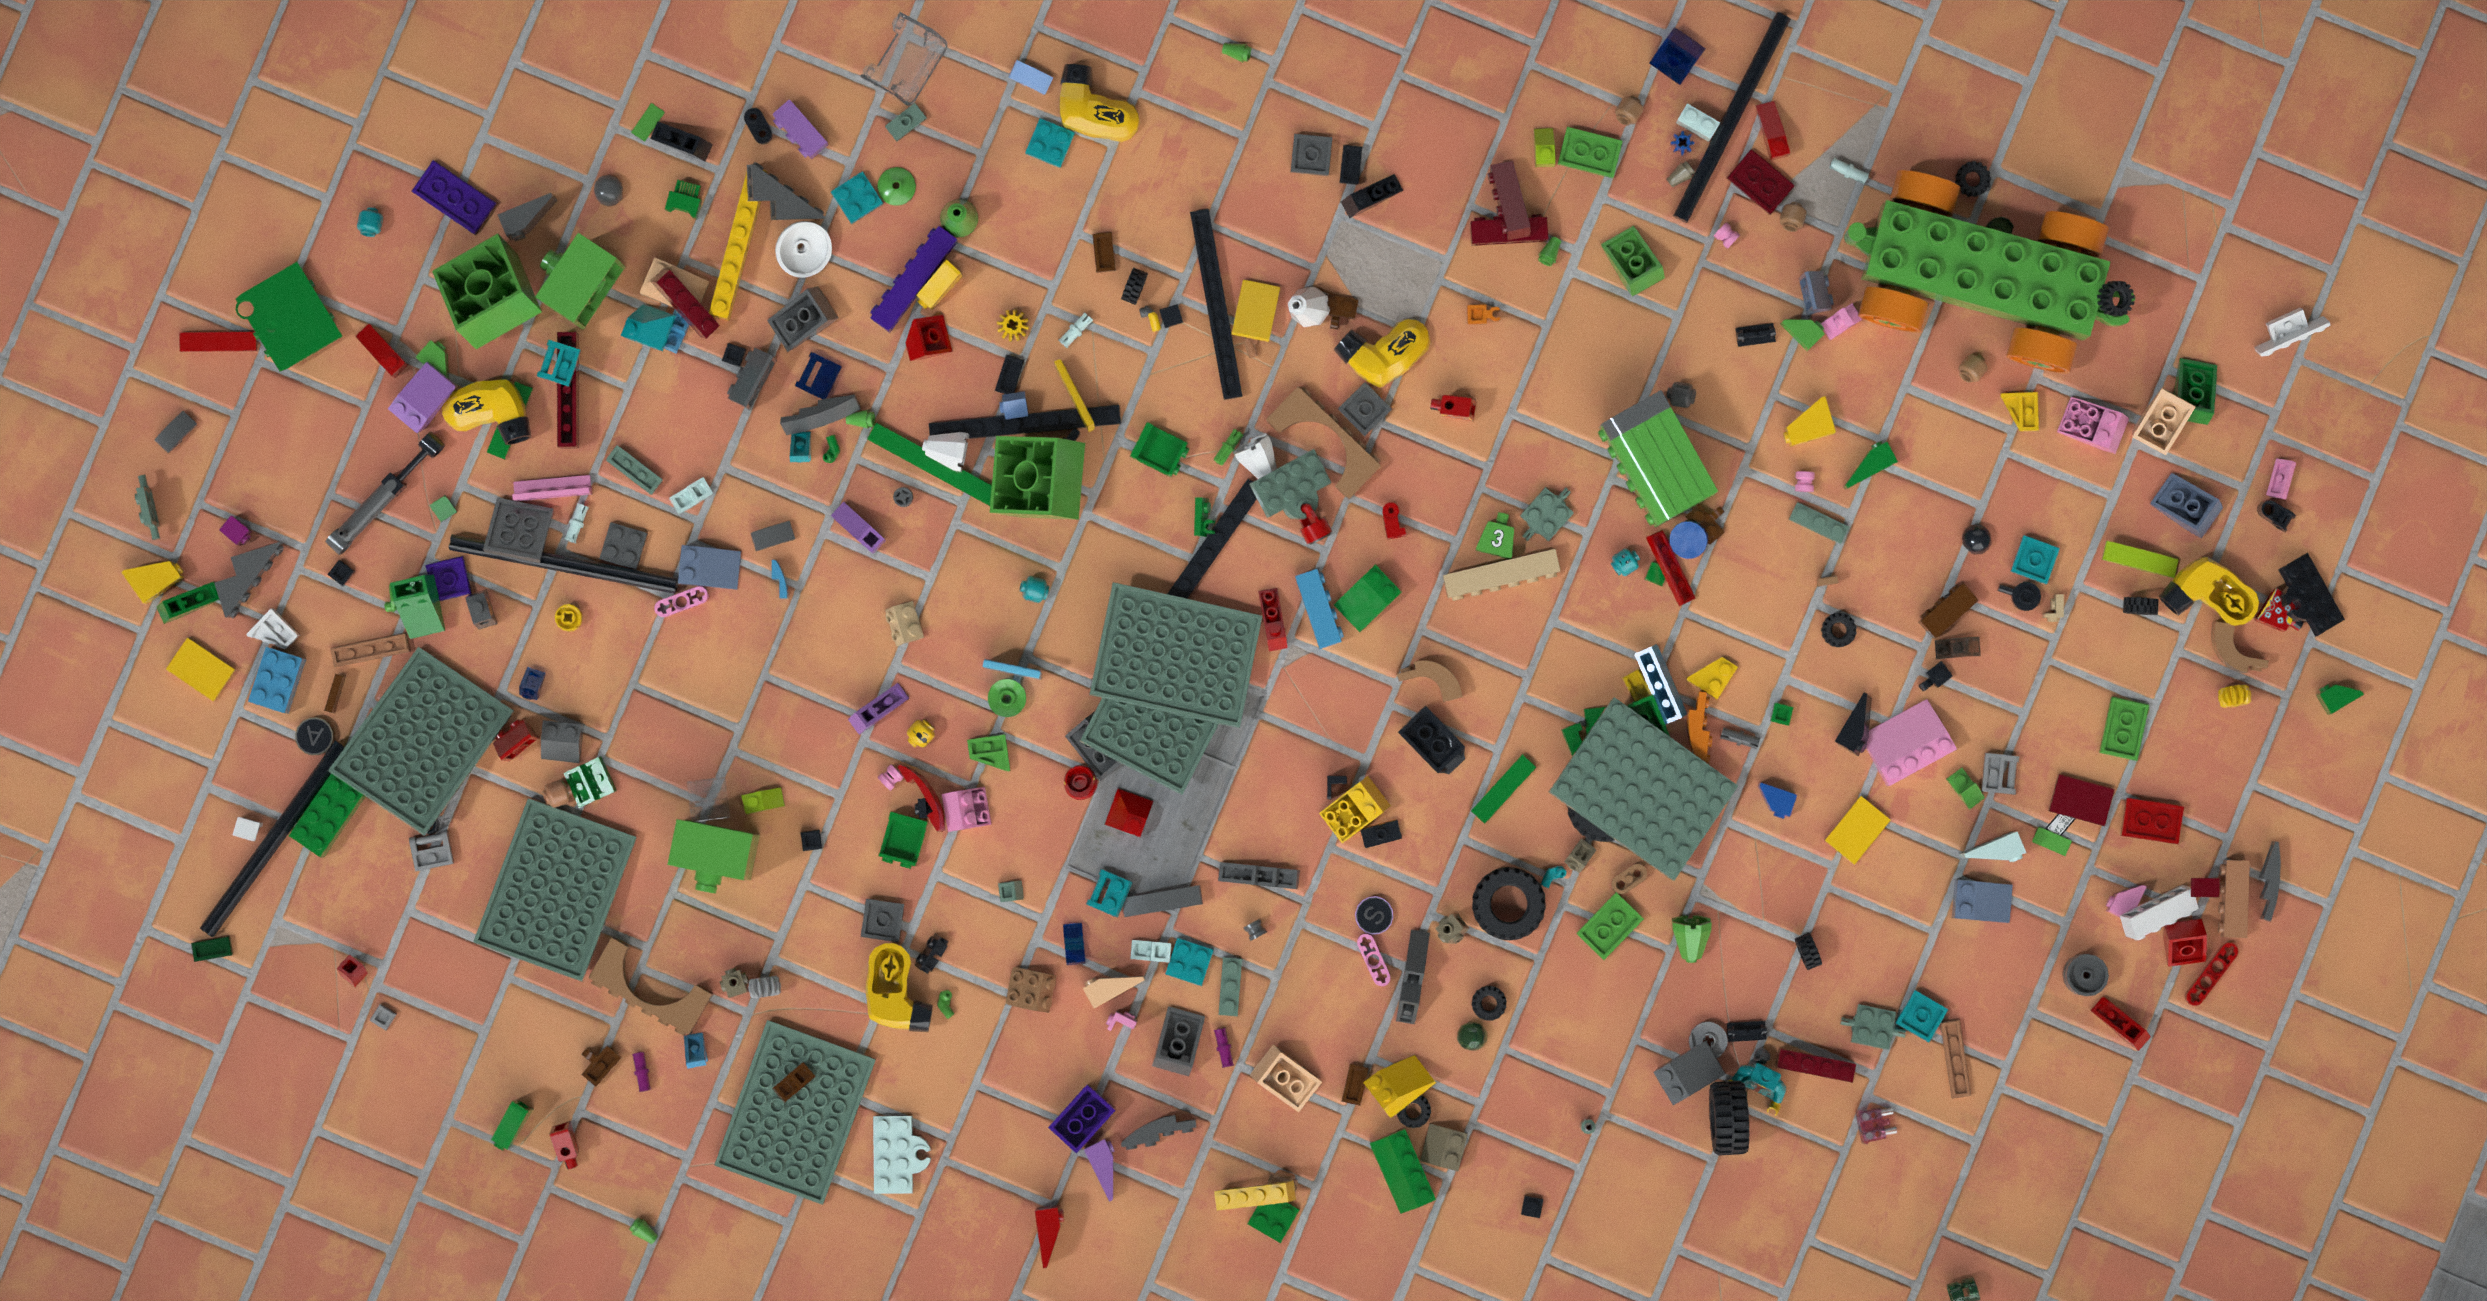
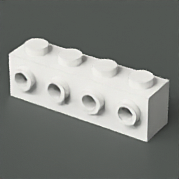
M2181 885L2120 915L2126 937L2141 940L2151 932L2160 931L2161 927L2176 923L2177 919L2192 915V912L2199 908L2196 897H2191V887Z

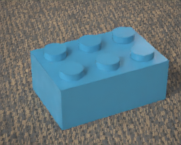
M266 647L248 702L289 714L306 659Z

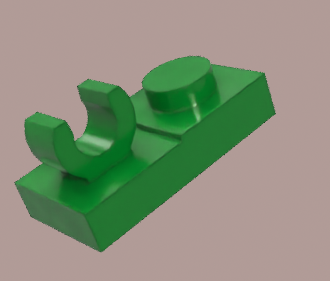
M1195 497L1194 536L1207 537V534L1215 533V531L1208 529L1210 523H1215L1214 520L1208 519L1211 511V504L1208 498Z

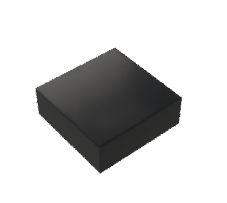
M1178 304L1159 310L1165 329L1183 323Z
M728 343L722 362L741 367L747 349Z
M338 560L327 575L344 587L355 571L341 560Z
M820 830L800 832L803 852L822 849Z

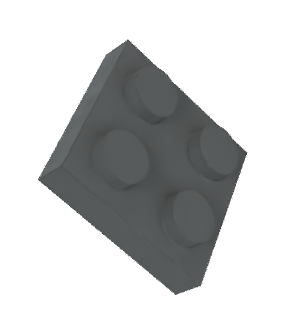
M1294 134L1290 173L1329 176L1332 137Z
M1366 382L1338 408L1364 437L1392 410Z
M610 522L599 559L637 570L648 533Z
M866 899L861 937L899 942L905 904Z

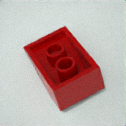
M517 719L510 725L511 729L506 733L502 731L495 737L496 741L493 745L502 761L510 762L539 739V736L524 719L521 721Z
M1059 1205L1035 1209L1043 1268L1048 1267L1062 1225L1061 1222L1065 1220L1064 1211L1059 1209Z

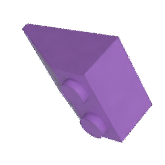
M427 361L397 395L388 410L413 431L419 433L427 428L457 386Z

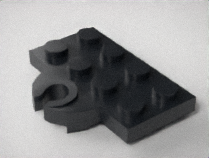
M2308 553L2278 569L2287 585L2279 598H2281L2282 607L2291 604V602L2295 605V610L2293 609L2286 613L2292 618L2293 622L2306 620L2316 637L2345 620Z

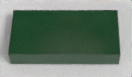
M230 936L191 943L194 962L233 955Z

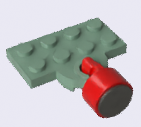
M1314 449L1250 483L1266 517H1271L1283 510L1289 518L1298 519L1302 525V528L1299 530L1307 544H1314L1332 534V529L1325 516L1318 519L1315 514L1319 499L1316 491L1332 482Z

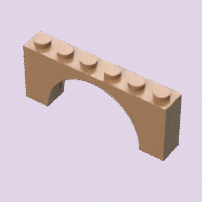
M1297 387L1266 421L1279 434L1288 427L1301 422H1317L1331 428L1340 437L1346 451L1345 471L1335 487L1350 500L1381 467L1379 464L1380 459L1373 453L1369 455L1365 451L1367 447L1360 440L1356 442L1351 437L1353 434L1346 427L1342 429L1337 424L1339 420L1333 414L1328 415L1324 412L1325 407L1318 400L1314 402L1310 398L1311 393L1307 389Z
M611 937L588 977L592 980L591 983L598 988L604 986L609 989L608 993L616 998L620 995L626 999L625 1003L632 1007L636 1005L641 1007L642 1013L650 1017L655 1015L659 1018L658 1022L668 1026L671 1024L676 1027L675 1031L683 1036L685 1034L690 1035L711 1000L713 993L699 985H695L689 994L673 1004L656 1005L644 1001L633 992L626 978L625 960L630 946Z

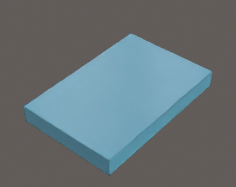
M986 659L982 666L986 669L1041 680L1042 675L1039 670Z

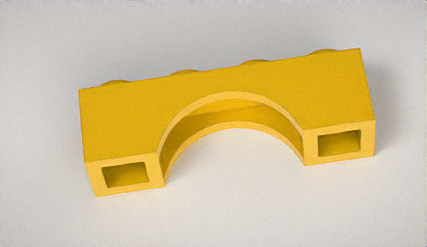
M1294 1180L1214 1191L1217 1211L1286 1203L1296 1200Z

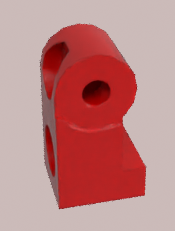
M1393 502L1386 503L1382 510L1387 540L1406 537L1405 527H1399V508Z

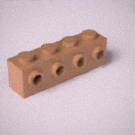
M2223 860V864H2220V875H2223V880L2220 883L2222 902H2219L2218 912L2221 914V921L2218 922V933H2221V937L2247 938L2250 861Z

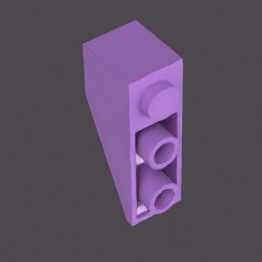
M845 502L831 515L872 554L886 541Z

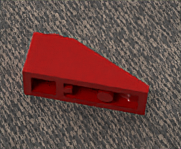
M1771 101L1756 105L1769 160L1788 157L1790 149L1775 102Z
M370 323L355 336L392 377L396 378L408 366V363Z
M2104 996L2090 1010L2138 1051L2151 1037L2142 1026Z

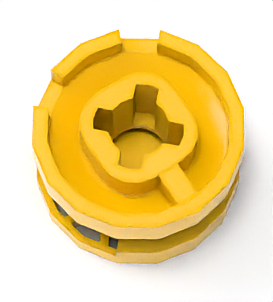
M566 604L557 609L555 622L563 631H575L582 624V613L574 605Z

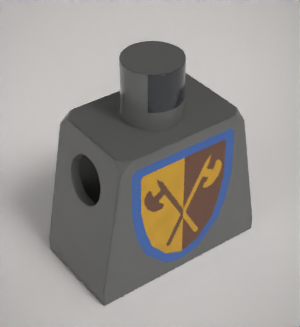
M487 589L466 597L473 624L478 630L497 624Z

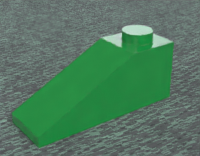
M1879 441L1871 446L1872 450L1865 455L1843 486L1845 490L1898 462L1888 442L1882 444Z
M213 581L166 599L157 605L156 608L163 623L166 624L220 599Z

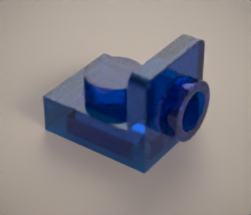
M527 667L519 685V695L528 700H537L545 673Z

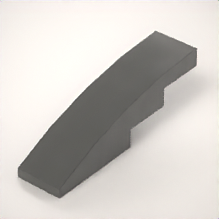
M855 395L818 400V406L799 409V415L781 417L780 424L786 435L805 432L843 419L860 410L861 406Z
M2276 841L2271 842L2259 878L2266 880L2260 895L2261 899L2266 900L2260 919L2271 922L2280 885L2279 842Z
M1220 862L1218 881L1298 889L1300 870Z
M1198 885L1126 897L1123 904L1124 917L1203 904L1201 888Z

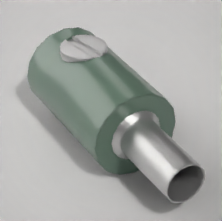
M1584 1118L1580 1122V1129L1586 1134H1591L1595 1131V1123L1592 1119ZM1590 1125H1591V1128H1590L1589 1130H1587V1129H1586V1126H1590Z

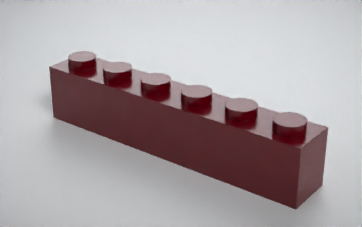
M557 332V342L579 349V334L577 332ZM557 349V358L560 352L559 349ZM579 359L570 387L557 383V447L560 449H579Z

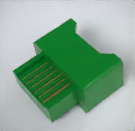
M677 179L674 192L669 191L665 211L672 212L678 210L689 213L693 219H697L702 200L698 199L701 186Z

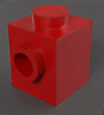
M350 954L336 968L340 976L354 987L368 974L364 965Z

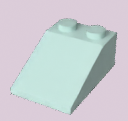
M2013 831L1962 852L1959 856L1960 858L2009 860V862H2015L2023 858L2022 854H2025L2026 850L2018 832Z

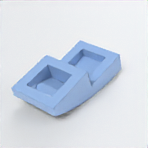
M1016 60L1008 78L1043 95L1046 94L1053 77Z

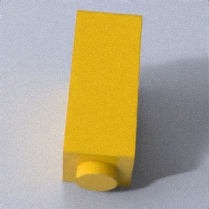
M946 260L916 295L919 298L917 302L925 310L927 307L932 310L963 277L961 272Z
M1826 396L1817 400L1785 428L1786 432L1783 433L1786 444L1789 443L1790 447L1836 433Z
M172 561L126 569L121 572L143 604L150 603L184 578L182 575L184 571L181 566Z

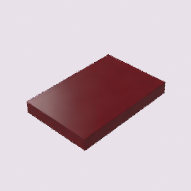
M1752 149L1726 178L1769 215L1772 214L1795 186Z
M2058 774L2048 811L2105 826L2115 789Z

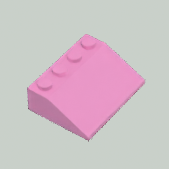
M1927 699L1869 730L1866 747L1886 786L1902 780L1957 750L1950 735Z

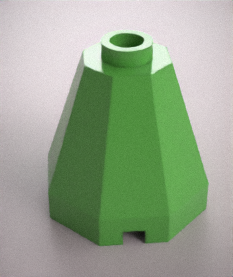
M1688 915L1672 918V929L1682 959H1685L1688 963L1697 962L1698 959L1702 958L1712 930L1711 919L1699 915H1693V918L1689 919Z

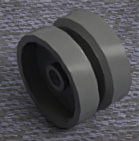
M2078 954L2066 962L2062 976L2064 984L2074 994L2093 996L2101 992L2107 985L2109 974L2107 966L2097 956ZM2083 973H2089V976L2084 978Z

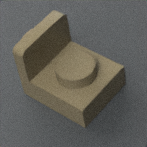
M1581 838L1564 862L1570 869L1580 873L1594 855L1596 849Z

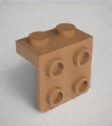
M1014 967L1011 972L1006 1004L1049 1013L1052 1006L1053 991L1056 986V975Z

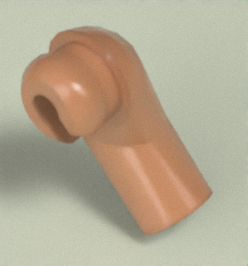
M1246 337L1244 344L1249 358L1258 356L1255 346L1259 340Z

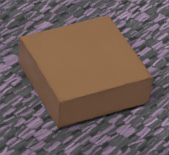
M1836 575L1816 580L1817 587L1839 583Z

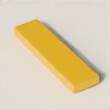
M1062 360L1054 361L1055 369L1088 432L1095 430L1094 421Z

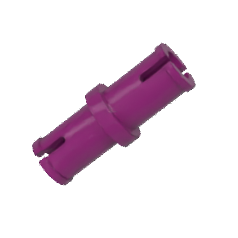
M1226 1028L1214 1030L1218 1045L1216 1050L1219 1051L1222 1068L1234 1066L1230 1051L1232 1046L1228 1042Z
M644 1052L632 1054L636 1070L634 1075L637 1076L639 1092L651 1090L648 1077L650 1071L646 1066Z

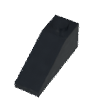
M657 122L650 138L706 162L713 144L699 136L661 122Z
M1865 692L1835 740L1840 747L1857 756L1865 751L1869 736L1872 698Z

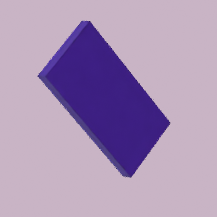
M434 160L411 191L474 235L496 206L494 201Z

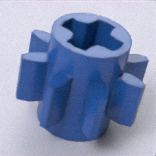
M1684 131L1681 132L1679 137L1674 134L1673 137L1676 141L1670 143V145L1675 146L1673 152L1675 153L1678 150L1681 152V156H1683L1686 150L1690 153L1689 145L1695 144V142L1689 139L1691 134L1686 136ZM1679 140H1680V141L1685 140V141H1686L1685 146H1681V147H1680V146L1678 145V144H1679Z

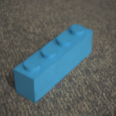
M1315 569L1295 576L1319 649L1341 643V638L1344 635L1341 627L1336 626L1335 620L1338 618L1335 609H1331L1328 603L1332 600L1329 591H1324L1322 585L1325 583L1323 573H1318V570Z
M1655 644L1635 653V657L1655 698L1664 723L1668 724L1686 716L1687 711L1658 645Z

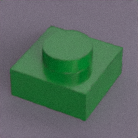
M1774 703L1770 722L1789 726L1794 707Z

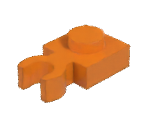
M1467 305V325L1487 324V319L1493 322L1500 321V317L1495 318L1492 315L1494 311H1500V308L1492 307L1490 310H1486V305Z

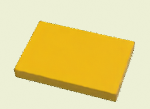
M1243 280L1232 335L1269 342L1280 287Z
M186 638L166 668L167 671L212 701L216 700L235 672L234 668L190 638Z
M1860 796L1824 841L1855 865L1891 820Z

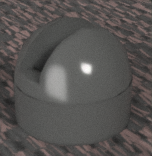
M1760 1047L1756 1050L1753 1058L1759 1064H1766L1767 1061H1770L1771 1055L1766 1049Z

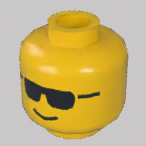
M918 719L907 729L909 737L907 741L915 748L917 745L924 748L935 737V728L927 720Z

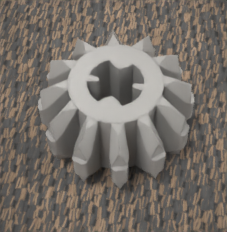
M777 976L751 979L748 982V990L752 998L775 996L781 993V983Z

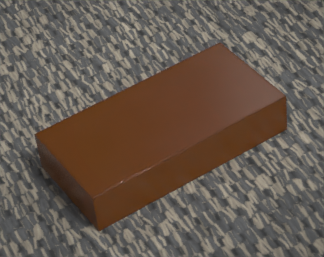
M1112 232L1093 234L1096 273L1116 271Z
M335 674L324 711L335 713L345 676Z
M1350 1064L1341 1102L1360 1106L1365 1087L1363 1082L1367 1079L1369 1068Z

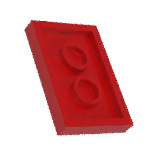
M2126 798L2120 836L2179 845L2184 806Z

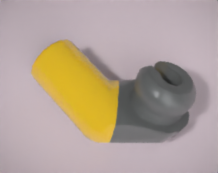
M1150 306L1140 308L1141 317L1145 318L1148 316L1152 331L1161 330L1159 318Z

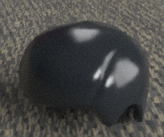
M1970 525L1962 534L1963 546L1971 554H1983L1989 550L1992 544L1991 534L1982 525Z

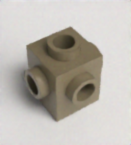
M1451 914L1449 917L1445 916L1439 921V926L1435 929L1439 933L1438 937L1442 942L1457 944L1464 938L1463 935L1470 928L1459 914Z
M736 968L724 971L726 975L721 976L720 985L722 991L727 992L728 998L749 992L746 985L749 980L745 972L742 973L741 970L736 971ZM733 979L737 981L735 986L732 984Z

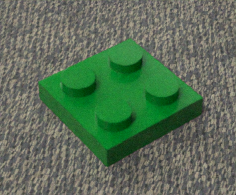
M1288 1202L1260 1205L1256 1207L1247 1225L1281 1243L1300 1209Z

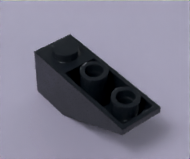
M1395 174L1350 194L1341 201V204L1350 219L1397 195L1403 189Z

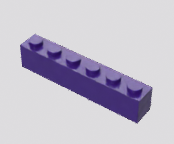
M940 226L937 229L933 228L927 235L928 241L925 244H920L916 250V253H918L916 257L908 260L904 266L906 268L904 273L897 275L893 281L895 285L891 290L887 289L881 297L883 299L881 304H876L870 312L872 315L870 317L871 320L889 333L958 242L955 237Z

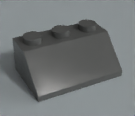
M757 348L748 352L745 358L747 361L745 367L739 369L736 375L738 378L736 384H732L727 392L729 400L749 411L777 361L772 355Z
M1093 712L1065 737L1101 781L1118 768L1121 763L1080 742L1094 714Z

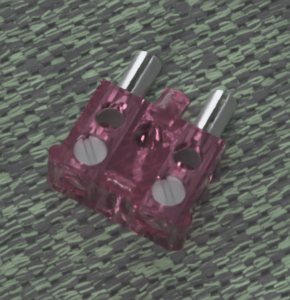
M1892 1108L1856 1110L1855 1114L1862 1144L1886 1139V1135L1897 1133L1896 1127L1884 1128V1126L1890 1125V1119H1883L1882 1116L1892 1115Z

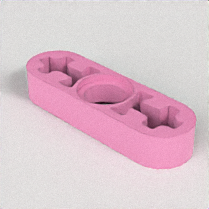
M695 587L658 601L655 604L654 610L658 616L668 617L705 603L708 600L709 594L705 588ZM698 590L701 593H705V595L702 596L703 600L700 601L698 598L693 599L692 601L694 602V604H691L690 598L687 595L688 593H690L691 597L697 595ZM681 596L687 600L686 606L682 608L676 604L677 598ZM669 600H672L673 606L676 608L675 611L671 607L666 609L667 613L665 614L662 611L659 612L660 604L663 603L665 606L671 604Z
M1369 934L1360 935L1357 939V945L1373 981L1378 986L1387 985L1390 981V974L1373 937ZM1363 937L1371 939L1369 946L1371 949L1373 947L1376 949V951H1371L1366 956L1364 954V951H1367L1366 947L1360 945ZM1372 954L1379 957V963L1375 966L1370 965L1368 962V958ZM1383 965L1384 969H1380L1382 974L1387 975L1385 982L1377 981L1378 973L1377 971L1373 973L1371 969H1376Z

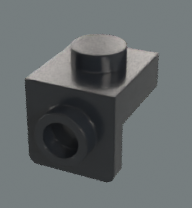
M925 798L918 799V803H915V814L919 815V818H928L927 815L933 812Z

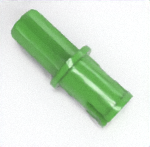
M1233 429L1227 440L1222 442L1223 446L1215 456L1214 461L1219 465H1223L1230 454L1235 451L1234 448L1244 435Z

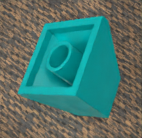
M643 304L627 318L621 336L663 352L676 316Z

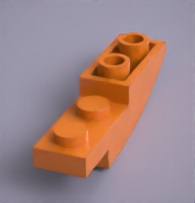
M1699 691L1697 693L1696 709H1689L1687 712V732L1691 752L1709 764L1710 755H1707L1708 747L1712 746L1713 736H1709L1710 731H1703L1702 728L1706 727L1707 716H1704L1705 708L1709 707L1710 697H1706L1707 692Z

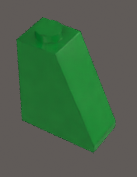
M518 1099L513 1100L491 1138L495 1142L493 1145L502 1151L510 1149L534 1109Z

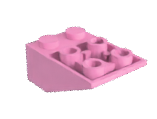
M2071 397L2057 432L2095 448L2116 454L2129 418L2121 412Z

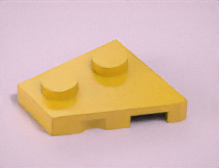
M2038 392L2001 393V398L2019 431H2039Z
M1720 657L1687 677L1686 680L1715 699H1718L1738 667L1725 658Z

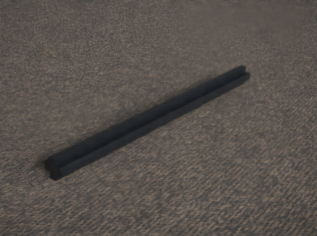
M1780 12L1775 14L1673 215L1676 219L1685 223L1689 221L1791 20L1788 16Z
M454 534L450 537L449 550L673 594L677 590L678 578L547 552H543L541 562L537 563L484 552L485 540Z
M334 741L200 926V929L209 936H215L331 775L329 772L330 767L345 748L340 742Z

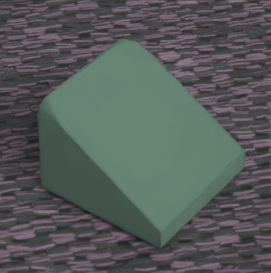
M1021 880L998 883L1000 902L1024 899Z

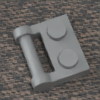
M1985 753L1981 791L2016 795L2014 787L2019 756ZM2004 761H2009L2007 788L2002 787Z
M448 830L441 831L439 834L409 838L415 871L454 864ZM443 841V846L418 851V845Z

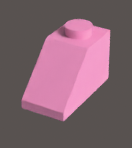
M2139 885L2110 896L2106 903L2108 907L2106 911L2120 918V915L2138 906L2146 886Z

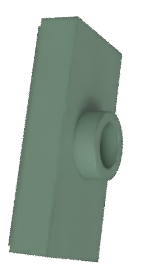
M914 103L889 122L885 128L898 142L927 118Z

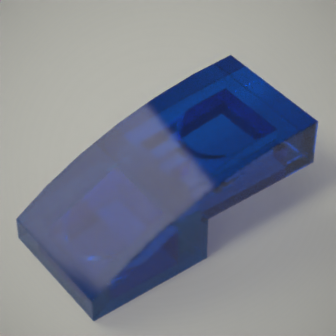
M1082 923L1063 924L1066 965L1086 964Z

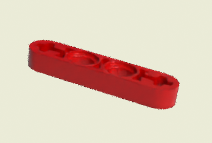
M2224 943L2185 994V1000L2189 1005H2200L2238 955V948L2235 944ZM2226 947H2232L2233 955H2227L2225 958L2228 960L2227 963L2223 959L2218 958L2219 955L2223 957L2226 954V950H2224ZM2215 961L2222 963V970L2220 972H2215L2212 968ZM2205 976L2211 980L2209 987L2201 985V979ZM2197 985L2200 989L2204 990L2205 993L2203 994L2202 992H2199L2197 995V998L2199 1000L2191 1002L2190 1000L2192 997L2190 996V994H2195L2198 991V989L2195 988Z

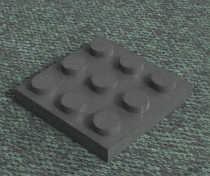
M497 498L483 548L484 552L540 563L554 509Z

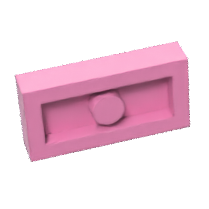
M2276 458L2267 496L2286 500L2296 466L2295 462Z

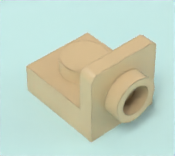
M2055 594L2054 599L2050 600V608L2054 610V613L2042 614V618H2047V622H2059V618L2064 617V594Z

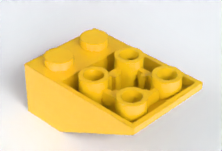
M1367 776L1319 814L1341 843H1344L1391 807V805L1369 776Z

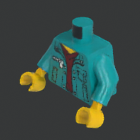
M1759 1063L1742 1065L1734 1074L1732 1080L1728 1081H1741L1745 1084V1087L1773 1099L1767 1108V1113H1769L1770 1109H1774L1776 1111L1775 1116H1777L1781 1108L1780 1103L1786 1092V1085L1781 1080V1074Z

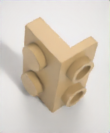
M913 601L885 610L886 620L890 625L891 636L896 646L924 638Z

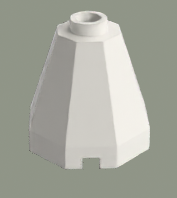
M1316 287L1298 289L1288 302L1291 317L1303 327L1321 325L1330 312L1327 304L1328 296Z
M957 432L931 435L928 437V440L924 439L922 450L925 451L926 456L951 470L962 472V468L959 466H964L968 447L965 438L969 439V434Z
M1266 433L1250 439L1251 442L1248 444L1245 442L1233 451L1236 459L1258 479L1277 469L1272 442Z

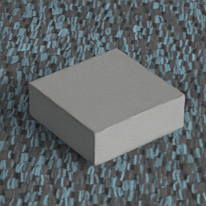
M380 1004L370 1021L387 1031L397 1014Z

